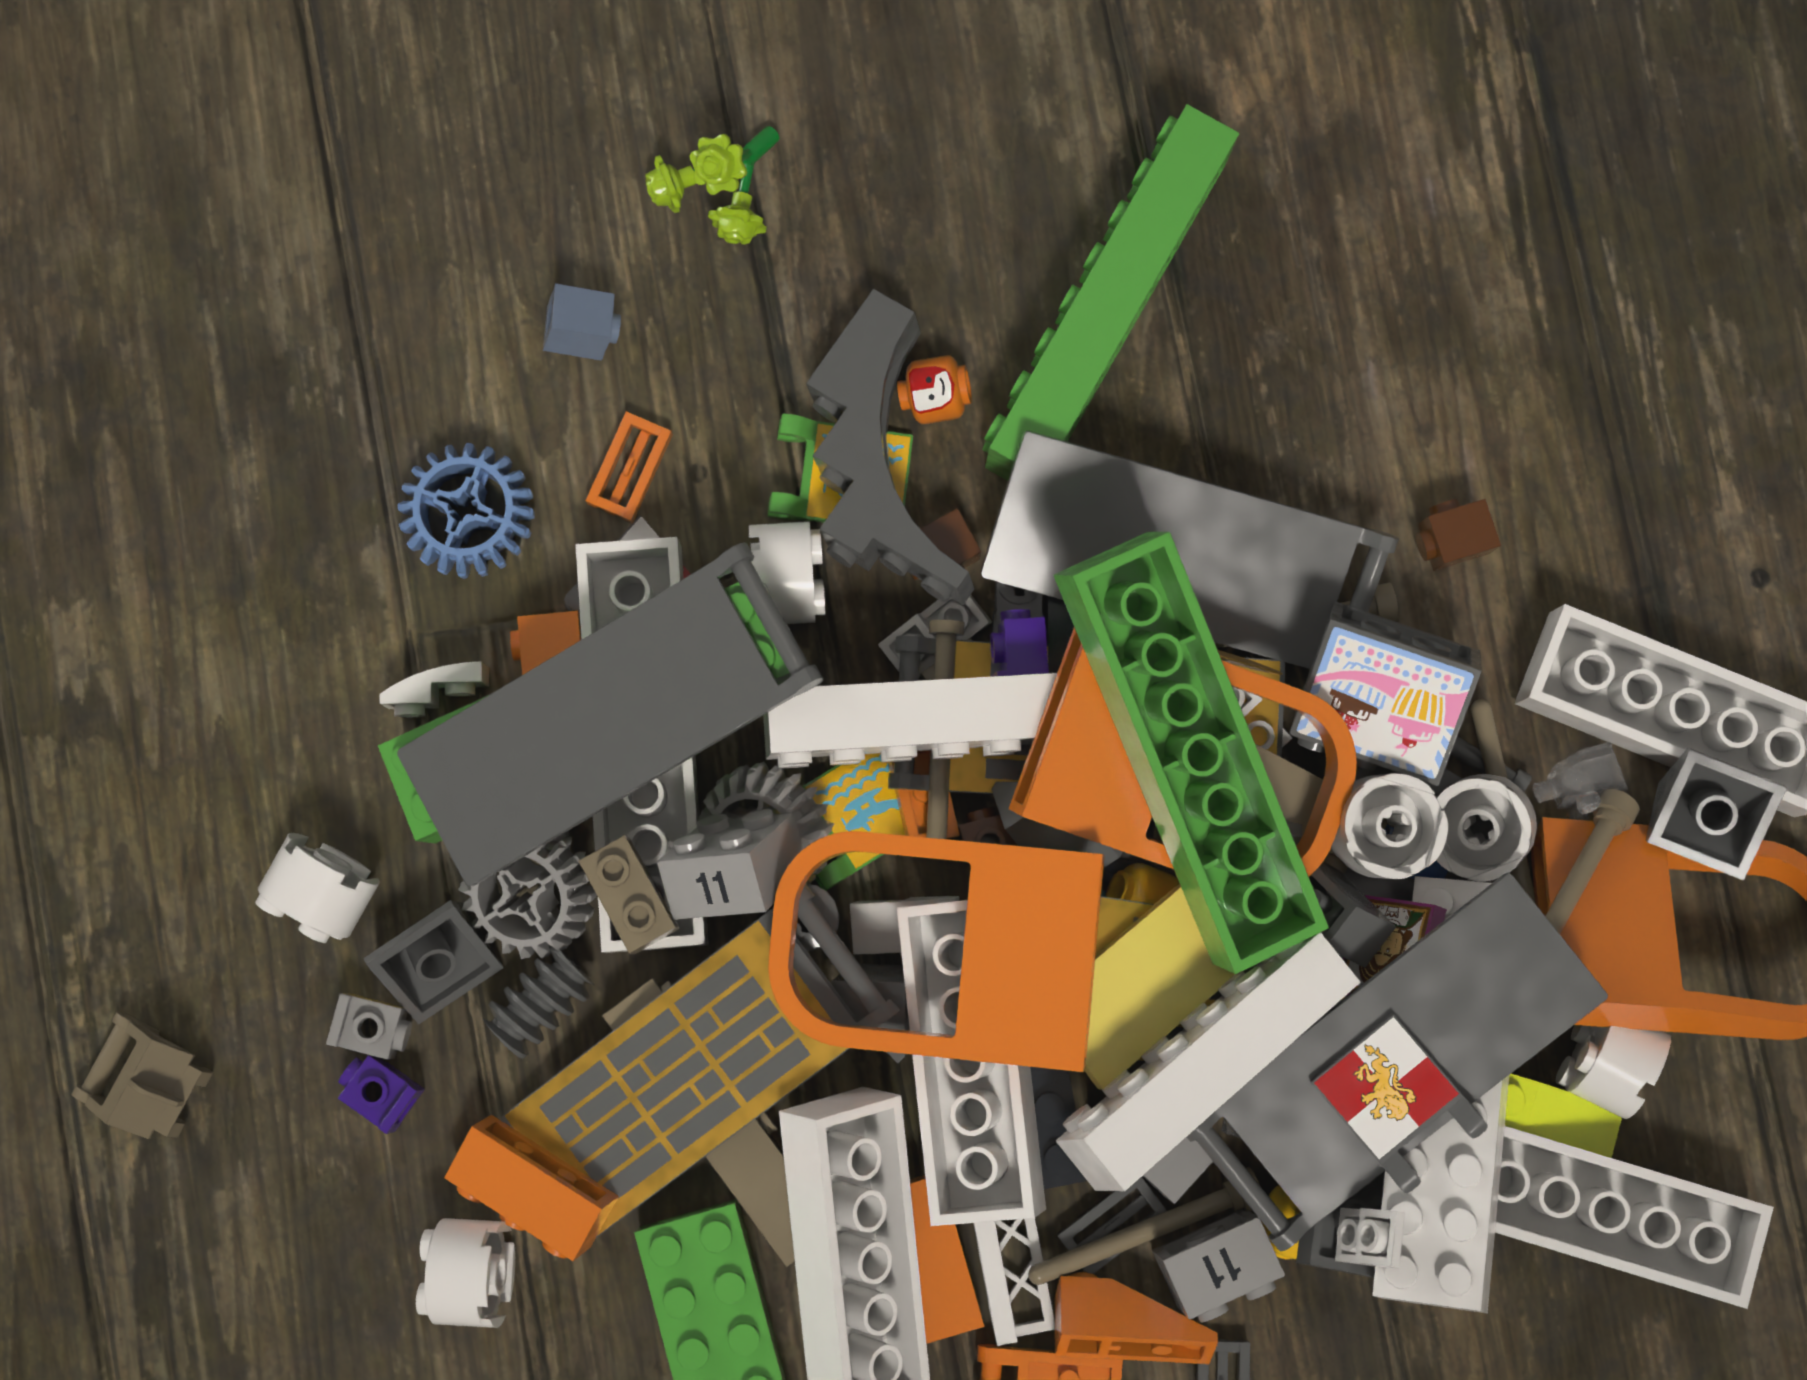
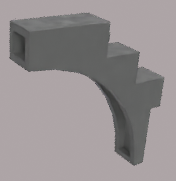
M873 289L806 383L814 401V409L826 419L836 422L813 455L821 473L819 476L820 480L835 492L844 494L820 528L828 546L826 552L846 567L851 568L856 563L867 571L872 568L879 558V561L897 575L904 576L909 572L922 580L921 586L935 598L946 602L950 597L964 605L974 590L969 572L941 552L913 522L896 492L890 473L887 430L891 399L902 365L921 332L914 311Z

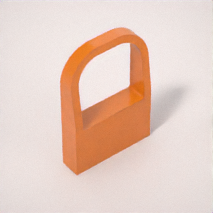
M1074 627L1009 810L1024 818L1174 869L1163 842L1146 836L1152 819L1151 812ZM1222 661L1232 687L1296 710L1314 725L1321 736L1326 753L1325 776L1305 832L1296 846L1309 877L1321 865L1331 849L1340 825L1342 811L1354 786L1357 761L1351 733L1340 714L1318 696Z
M1542 817L1531 848L1535 904L1545 916L1595 827L1593 821ZM1632 824L1629 830L1622 831L1620 835L1614 836L1560 934L1608 994L1606 1001L1574 1025L1617 1026L1637 1030L1773 1040H1794L1807 1037V1004L1789 1005L1705 992L1686 991L1683 988L1669 869L1723 872L1648 843L1646 836L1649 825ZM1763 840L1747 875L1764 876L1780 881L1794 889L1807 901V857L1786 845Z
M862 831L839 832L820 838L804 848L791 861L783 873L776 891L768 964L769 980L775 1000L786 1018L797 1029L814 1040L832 1046L1084 1072L1086 1069L1105 855ZM851 852L970 863L971 871L955 1035L840 1024L821 1016L807 1004L797 987L794 977V949L801 893L807 880L819 866L833 857Z

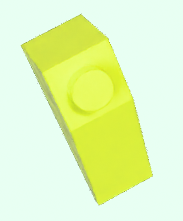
M1509 1075L1505 1126L1612 1158L1622 1117L1568 1091L1518 1075Z

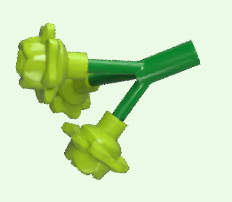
M766 126L743 148L739 144L731 145L730 137L726 134H720L714 139L702 137L697 144L699 150H695L690 154V161L694 169L690 165L677 170L671 164L666 165L660 155L655 156V169L645 174L648 194L656 206H668L674 213L680 212L679 208H681L684 189L695 184H706L707 192L711 195H715L722 190L734 192L731 205L718 207L717 210H710L708 218L712 220V226L718 228L717 236L719 238H724L727 243L749 244L754 236L766 233L767 226L763 224V218L756 215L750 209L752 196L748 193L754 164L779 141V134L773 127Z

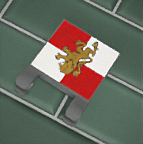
M1393 1013L1310 1080L1311 1084L1404 1193L1413 1191L1419 1186L1421 1180L1416 1170L1398 1150L1447 1110L1473 1139L1479 1137L1488 1128L1487 1123L1479 1112Z

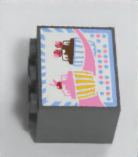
M1334 601L1303 691L1323 699L1340 714L1354 741L1356 766L1375 770L1377 765L1396 771V774L1410 775L1425 783L1428 782L1439 786L1482 672L1481 652L1469 646ZM1295 711L1289 735L1298 737L1297 743L1315 752L1325 753L1324 744L1317 729L1305 716Z

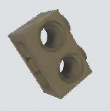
M624 835L579 860L583 871L630 954H636L680 929L676 920H673L669 907L629 837Z

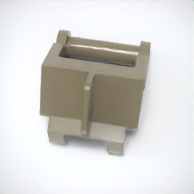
M116 1011L112 1022L115 1024L83 1085L77 1084L71 1095L85 1103V1106L107 1125L147 1139L151 1138L154 1131L166 1137L178 1138L186 1124L184 1120L178 1118L192 1090L196 1086L206 1087L213 1071L191 1064L195 1055L159 1036V1030L130 1015ZM133 1037L136 1040V1045L106 1097L101 1093Z

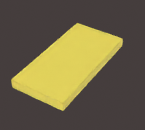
M1180 883L1096 954L1086 1069L1084 1071L1098 1089H1104L1123 1071L1130 1068L1146 1051L1161 1038L1168 1035L1184 1018L1200 1004L1206 1002L1223 984L1235 975L1212 963Z

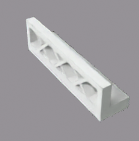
M1035 1218L1024 1219L1028 1238L1016 1231L1023 1219H1014L1010 1226L1003 1221L973 1223L997 1346L1018 1342L1017 1337L1055 1330V1320L1048 1284L1037 1285L1036 1289L1026 1282L1029 1277V1269L1043 1261ZM996 1225L1006 1231L1000 1242L998 1241ZM1011 1236H1014L1030 1248L1032 1259L1020 1277L1004 1267L1001 1251ZM1005 1275L1016 1282L1009 1293ZM1021 1287L1039 1298L1043 1319L1014 1324L1011 1302Z

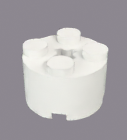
M810 522L749 525V538L759 537L760 543H751V552L754 555V559L751 562L761 580L767 585L770 595L786 624L815 623V615H825L823 579H813L812 567L814 564H822L820 529L810 530Z
M1383 774L1361 778L1354 782L1351 795L1342 811L1340 825L1331 846L1332 851L1350 869L1367 877L1404 879L1413 876L1435 862L1444 849L1448 835V820L1445 810L1441 808L1430 786L1413 776L1406 774ZM1383 818H1387V823L1394 826L1393 834L1386 835V831L1381 828Z
M1491 774L1468 776L1446 788L1437 798L1441 808L1445 810L1448 820L1447 840L1437 862L1448 871L1477 882L1495 880L1515 869L1532 848L1537 830L1533 805L1522 789L1506 777ZM1475 815H1479L1483 821L1490 820L1494 828L1488 832L1489 839L1486 840L1482 833L1473 835L1470 826L1476 822Z
M289 833L258 887L260 894L255 901L256 905L274 916L283 917L286 914L301 923L298 928L299 931L315 941L326 943L330 936L339 940L348 938L380 883L379 879H367L371 871L345 853L325 843H322L320 848L314 850L304 846L309 837L297 833Z
M1574 1025L1571 1040L1577 1042L1572 1056H1567L1561 1064L1556 1076V1083L1565 1087L1568 1092L1617 1116L1628 1119L1645 1102V1099L1637 1096L1640 1089L1643 1088L1646 1082L1653 1086L1656 1084L1669 1053L1671 1035L1664 1031L1637 1030L1617 1026Z
M443 1218L438 1222L435 1229L424 1230L420 1241V1257L422 1261H426L425 1283H420L416 1295V1310L419 1315H428L430 1321L437 1325L498 1328L502 1325L506 1315L496 1314L500 1302L511 1301L515 1277V1245L513 1242H505L503 1232L512 1231L511 1227L506 1225V1221Z

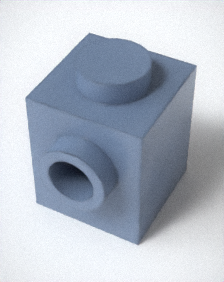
M555 283L546 310L543 351L602 361L608 344H616L620 332L621 315L613 313L615 294Z

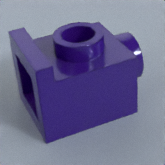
M1029 609L1001 611V622L997 625L998 633H991L990 636L992 663H1000L1001 671L995 672L991 677L1049 674L1045 617L1031 618V610Z
M368 1055L364 1062L356 1057L348 1065L338 1081L339 1084L345 1087L338 1099L376 1125L385 1134L393 1133L397 1130L425 1090V1088L384 1059ZM372 1081L379 1083L382 1087V1095L377 1101L370 1100L366 1095V1087Z

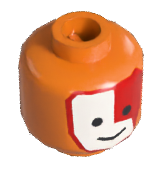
M950 355L912 361L906 369V380L897 381L901 409H911L913 417L920 424L958 419L963 415L965 405L972 404V391L966 365H958L955 358Z

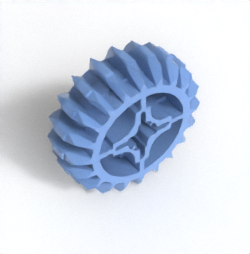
M472 443L465 444L462 457H458V453L452 445H447L445 447L447 460L440 462L434 453H428L426 458L432 468L425 472L421 467L414 466L411 470L416 478L420 480L418 485L416 486L411 483L402 484V491L408 496L413 497V501L398 503V510L412 517L403 520L399 527L403 533H415L409 539L407 545L412 551L424 548L420 560L425 565L429 566L439 558L437 570L441 574L447 575L456 562V571L460 578H468L471 564L475 565V569L481 577L487 576L488 566L486 561L492 559L500 569L506 567V561L500 553L507 548L513 555L518 556L521 553V549L513 541L514 536L527 539L530 537L531 531L529 528L519 524V521L534 519L535 512L532 508L519 505L529 502L533 498V493L529 488H518L526 477L521 470L509 473L513 464L509 457L504 456L494 463L495 451L493 448L485 447L477 459L476 447ZM472 474V477H466L462 486L456 491L447 492L439 490L445 482L456 476ZM488 478L497 482L503 490L506 504L504 516L496 514L493 509L485 506V498L488 492L485 484ZM470 501H472V505L483 515L475 514L473 516L466 514L462 520L460 515L451 506L457 508L459 506L468 507ZM429 506H433L440 512L447 514L448 522L445 531L448 537L445 545L438 542L431 532L428 521ZM485 529L495 532L497 530L486 542L471 548H461V545L467 544L471 535L476 531Z

